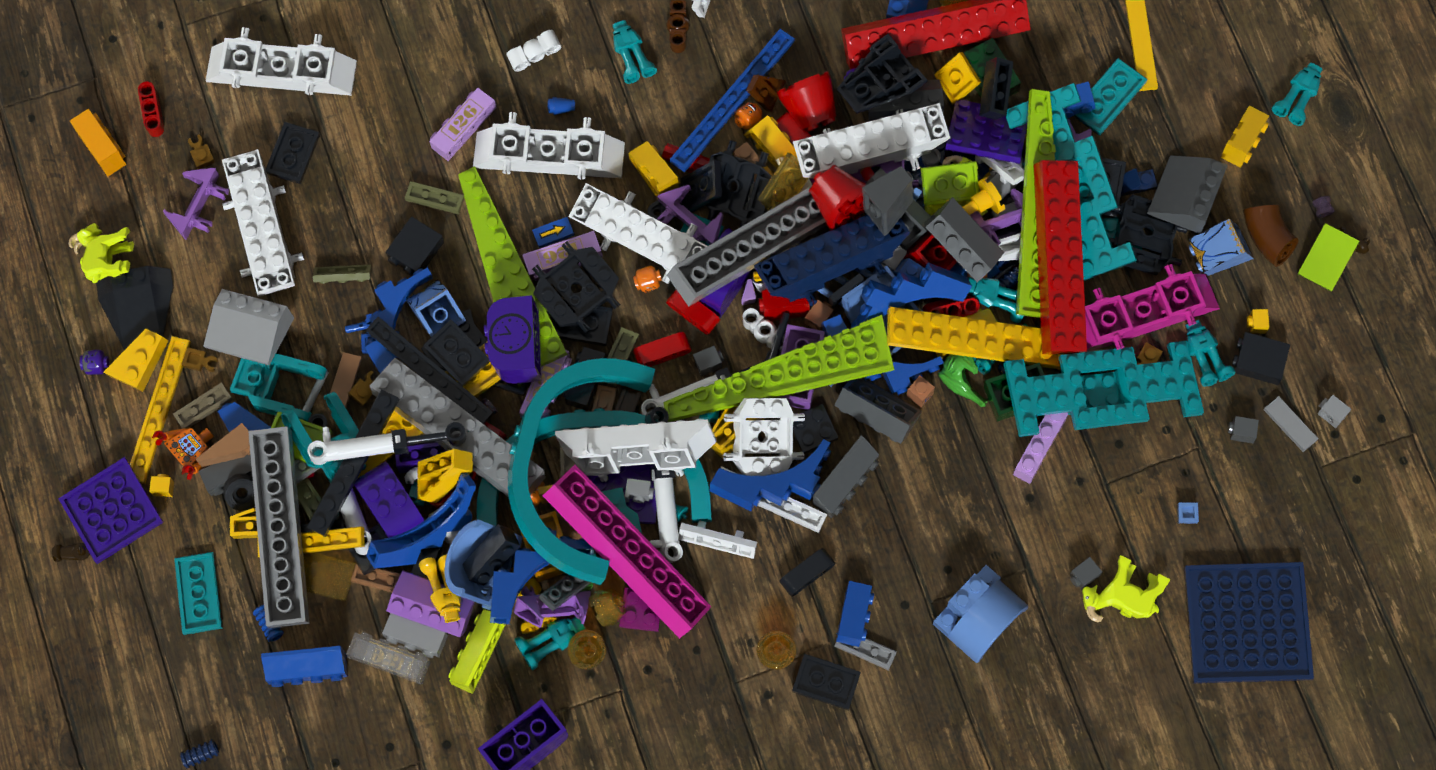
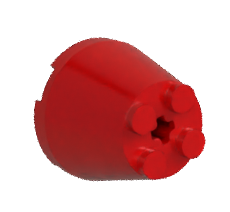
M829 71L824 72L821 76L819 74L813 75L794 83L787 89L783 88L777 91L779 100L802 130L805 129L809 133L816 130L819 124H822L823 127L836 121L833 87Z
M837 165L831 166L824 173L821 171L815 175V182L809 189V192L831 230L852 222L863 215L862 187L866 186L865 183L840 169Z

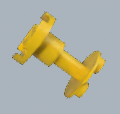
M986 177L978 181L980 192L970 197L971 202L962 206L969 215L976 211L982 213L989 208L996 214L1005 210V205L1001 206L999 202L1002 200L1001 195L991 181L986 182L988 179Z

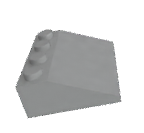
M222 289L213 305L203 346L207 349L270 365L294 317L287 306Z

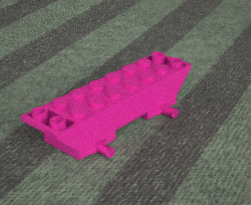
M1170 264L1165 266L1168 278L1157 282L1154 286L1124 296L1118 295L1104 298L1101 288L1094 289L1093 292L1097 301L1085 306L1086 352L1095 351L1115 344L1117 350L1124 348L1122 341L1187 320L1189 326L1196 324L1194 317L1218 310L1219 305L1206 274H1193L1192 271L1176 274L1173 265Z

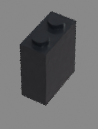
M411 216L386 250L388 262L396 267L397 265L404 268L403 271L413 276L415 271L421 268L424 270L444 244V239L441 234Z
M1245 332L1243 338L1239 337L1236 348L1239 349V353L1234 355L1232 366H1235L1236 374L1279 385L1283 377L1291 344Z

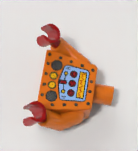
M192 428L167 432L158 430L154 432L152 438H159L155 444L161 445L165 441V446L183 466L181 474L188 473V480L192 479L193 474H197L199 470L206 468V466L201 467L196 458L209 449L206 443L214 437L207 428L198 435Z

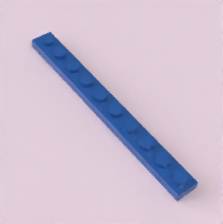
M781 29L777 31L670 158L671 164L686 172L734 115L736 110L749 97L750 94L746 89L753 75L766 76L791 47L795 38Z

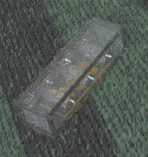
M365 632L354 634L346 653L349 659L422 685L430 666L427 655L416 652V654L410 653L408 648L401 645L397 647L391 646L389 641L381 638L377 641L372 639V635Z

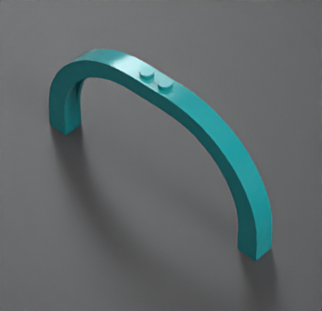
M600 358L578 362L557 372L542 385L529 403L520 426H516L514 432L516 441L512 443L509 451L512 457L508 471V495L511 510L522 534L535 551L554 567L571 576L601 585L606 579L610 561L580 552L559 540L545 526L534 508L528 486V467L538 425L547 405L558 395L570 388L586 383L607 382L646 393L652 385L654 368L627 360Z
M598 408L594 409L593 412L575 410L574 413L545 417L540 419L534 445L544 439L556 436L555 431H562L563 429L576 430L585 427L600 428L601 426L638 425L645 423L646 415L628 411H605V409ZM514 434L506 441L510 445L516 441ZM698 459L696 461V468L683 469L690 490L692 523H698L699 520L712 522L709 486L706 474ZM484 478L481 480L478 491L477 520L497 526L500 491Z

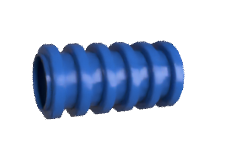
M264 605L257 607L253 615L256 616V621H259V626H262L261 630L268 637V642L281 638L284 634L280 630L281 627L269 628L266 626Z

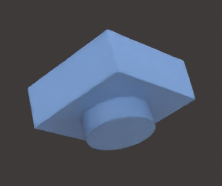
M1178 503V523L1198 524V503Z

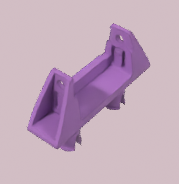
M215 168L185 171L182 173L184 178L200 185L184 216L163 210L165 216L185 240H187L193 227L207 233L209 229L206 226L212 227V221L198 217L209 195L225 200L226 198L223 194L228 195L229 189L215 185L219 177Z
M689 185L657 196L659 202L666 209L656 220L667 225L673 217H677L688 227L691 223L698 226L693 235L697 241H706L711 245L718 240L723 221V214L721 212L706 226L687 208L680 205L685 195L691 190Z
M1014 188L1011 189V196L1014 199L1017 210L986 221L983 220L978 211L970 215L998 246L1001 242L995 231L1019 223L1021 227L1023 193Z
M525 586L521 590L523 596H517L514 613L525 621L541 628L545 617L575 615L577 619H580L581 624H584L591 591L578 592L554 611L539 599L540 595L535 594L532 586H530V590Z

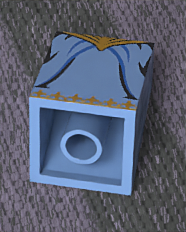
M1231 219L1188 239L1191 244L1188 246L1193 256L1196 255L1198 262H1196L1198 269L1201 273L1204 272L1208 276L1254 259L1239 226Z
M439 280L406 299L430 337L436 334L450 319L457 326L466 321L449 291Z

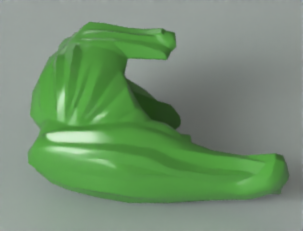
M950 354L943 363L944 368L938 372L939 378L955 394L971 399L980 407H985L988 400L981 397L971 387L965 375V369L973 372V374L978 373V367L975 365L974 359L972 357Z

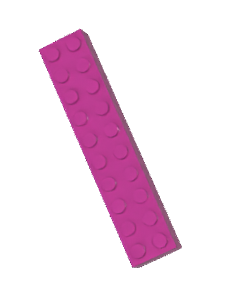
M576 465L571 467L542 495L603 559L610 561L609 566L679 639L690 631L711 608L710 604Z

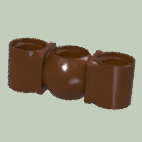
M685 0L670 1V17L667 20L666 26L670 33V49L675 53H682L686 49V33L689 30L690 23L686 17ZM678 6L682 7V9L676 10L674 8ZM676 23L682 24L680 27L674 26ZM676 40H681V41H682V42L679 43V44L674 43V41H676Z

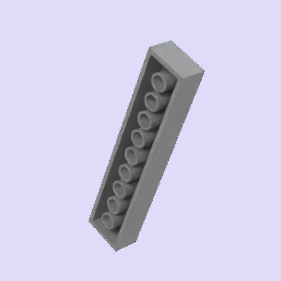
M811 187L674 265L667 274V277L688 306L693 305L754 269L755 264L783 252L827 226L809 192Z
M394 358L370 385L372 394L378 397L382 389L398 397L400 400L394 411L424 434L445 432L450 423H461L466 432L464 444L452 446L447 440L435 442L447 451L458 449L472 452L473 471L509 497L508 471L512 454H509L511 445L398 359ZM455 431L451 434V436L459 437L461 433L459 431ZM532 460L529 461L528 486L531 495L546 478L544 470Z
M286 426L248 431L266 626L277 628L309 624L292 430Z

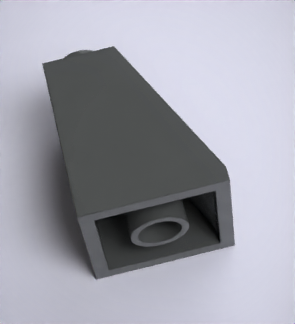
M902 166L862 187L864 211L884 236L891 231L913 202V177Z

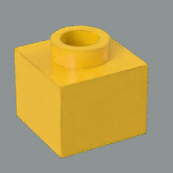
M1253 309L1251 314L1247 316V327H1250L1251 334H1266L1269 329L1268 309Z
M158 474L157 476H151L149 491L153 496L173 497L174 481L169 475Z

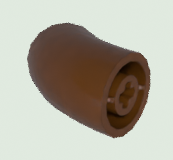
M1263 205L1244 209V219L1248 232L1258 250L1275 267L1282 265L1294 252L1298 244V238L1285 225L1279 205Z

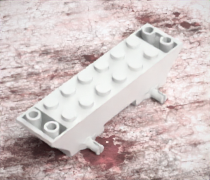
M242 27L240 37L234 39L225 38L224 42L211 48L206 82L232 84L234 88L244 85L305 91L307 95L309 93L313 95V92L352 96L357 60L335 51V48L322 46L323 36L320 34H315L314 44L287 47L265 45L261 41L251 40L248 38L250 29Z
M940 103L903 112V109H900V113L899 110L895 111L896 115L835 131L827 128V131L826 129L823 130L824 134L793 141L802 176L804 178H814L817 173L821 171L824 173L833 165H837L845 172L853 174L857 173L858 169L892 160L894 162L910 160L912 170L920 169L917 158L931 153L932 149L950 139Z
M510 112L508 123H493L492 127L477 132L473 167L475 166V168L503 170L502 173L506 174V171L507 174H510V171L578 175V179H581V176L582 179H585V176L622 178L625 142L606 135L605 131L591 129L592 119L589 117L588 121L587 117L583 118V128H567V131L531 129L530 126L519 125L516 123L517 113L513 112L512 114Z
M258 149L223 159L222 162L232 201L222 203L224 210L235 208L250 268L240 270L241 277L252 275L258 297L295 286L293 263L304 260L302 252L291 255L288 252L282 233L275 196L286 193L284 185L273 188L270 185Z
M586 183L568 217L599 232L604 237L600 246L601 249L607 251L611 241L618 242L662 265L666 270L661 279L663 282L669 284L670 279L667 277V274L674 265L707 247V245L693 237L698 226L691 223L686 233L680 232L635 209L631 203L636 194L629 191L624 201L618 200Z
M696 419L694 421L678 420L676 422H658L654 424L640 423L638 425H619L615 427L601 426L600 428L585 427L576 430L563 429L562 431H555V435L564 453L576 463L577 467L586 476H599L602 482L608 480V474L620 473V466L655 464L657 470H674L676 475L679 477L680 474L681 477L684 475L683 469L696 468V461L716 443V437L708 419Z

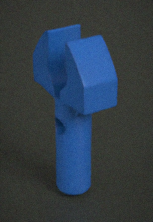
M367 314L364 322L345 326V332L351 333L367 329L371 324L369 318L372 317V314Z

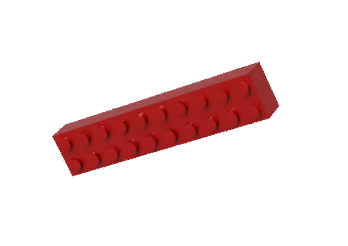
M969 0L842 28L841 32L847 64L850 69L858 67L861 58H865L870 52V47L887 34L897 43L902 54L907 58L1029 31L1030 23L1026 0Z
M1042 160L1034 164L1042 354L1082 353L1087 351L1078 161Z

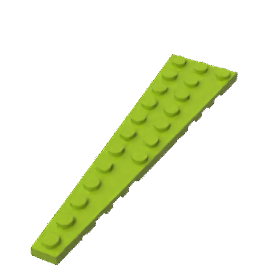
M1035 89L1029 91L1016 315L1041 318L1034 164L1042 160H1055L1054 153L1056 149L1053 144L1054 129L1050 92Z
M475 166L458 174L493 302L502 298L532 295L539 309L541 367L568 355L546 310L533 295L535 287Z
M877 316L860 323L859 326L851 329L847 328L839 334L827 336L824 340L807 344L802 348H797L752 366L744 372L732 374L733 376L724 380L719 379L711 385L699 387L692 392H687L664 401V409L669 414L668 422L737 407L744 398H776L893 371L894 366L890 348L887 345V334L883 316Z

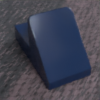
M1134 168L1125 173L1121 196L1157 189L1153 169L1138 172L1137 168Z

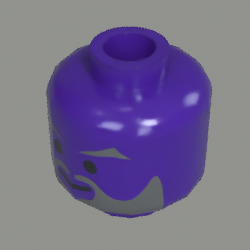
M86 350L80 356V368L87 375L103 374L106 368L109 367V357L105 356L102 350Z

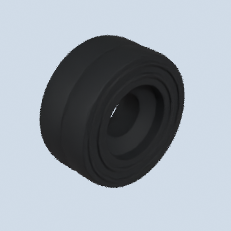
M236 474L230 477L223 489L227 504L238 511H245L254 507L253 477L247 474ZM239 488H245L247 493L245 496L240 497L236 495V491Z

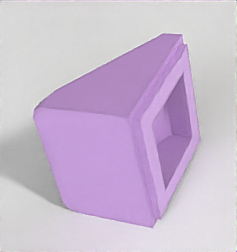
M751 279L747 280L741 299L742 305L755 303L756 294Z

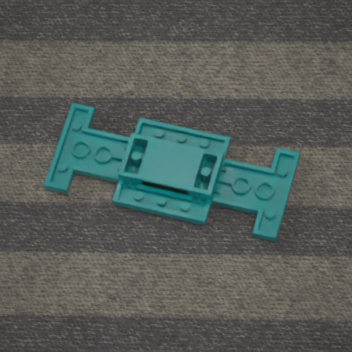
M1072 83L1050 92L1054 129L1053 144L1056 149L1054 153L1055 161H1078L1084 280L1135 262L1137 258L1131 242L1115 248L1111 245L1101 215L1118 208V204L1094 136L1077 142L1074 139L1064 110L1066 107L1081 102L1076 84ZM1029 101L1007 109L1006 119L1010 129L1027 123Z
M1179 341L1167 344L1170 361L1137 365L1133 347H1126L1120 350L1109 349L1064 354L1058 357L1061 374L1035 377L1027 376L1024 359L1005 361L1004 369L1019 437L1038 435L1040 432L1036 416L1068 412V415L1072 417L1074 430L1148 422L1150 418L1146 403L1177 399L1180 400L1183 417L1202 415L1204 410L1188 342ZM1116 370L1115 372L1081 376V373Z

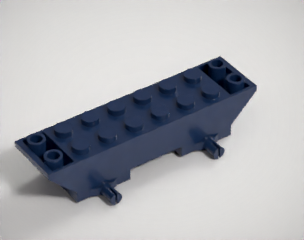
M865 215L755 264L754 268L771 296L788 298L790 302L806 298L809 305L813 306V304L817 303L813 293L824 288V283L856 268L860 272L866 268L875 267L879 275L884 274L886 270L881 263L893 257V252L910 234V231L900 218L891 231L884 236L871 218Z

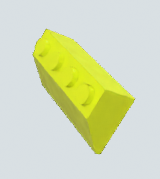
M483 610L482 614L477 615L474 621L476 626L473 632L470 631L467 635V645L458 654L457 660L459 662L456 668L453 667L449 673L451 685L472 694L506 625L490 623L491 611Z

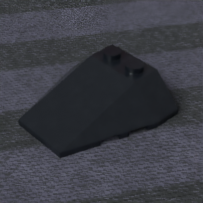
M887 34L870 47V52L867 56L861 58L858 67L854 72L851 71L837 90L856 114L913 93L927 83L928 80L918 68L915 69L902 54L897 43Z
M144 266L129 269V272L117 277L107 276L96 282L98 300L124 350L145 329L164 337L167 313L170 309V299L174 289L171 269Z

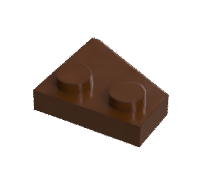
M753 75L746 91L766 111H772L778 99L777 91L783 89L786 81Z

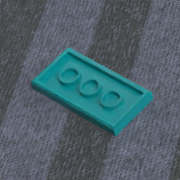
M1117 58L1091 88L1095 109L1089 113H1079L1073 116L1100 136L1146 84L1147 78Z
M209 552L174 558L182 634L187 635L223 629L214 553Z

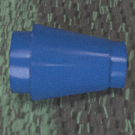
M558 97L548 99L549 114L557 115L575 111L574 99Z

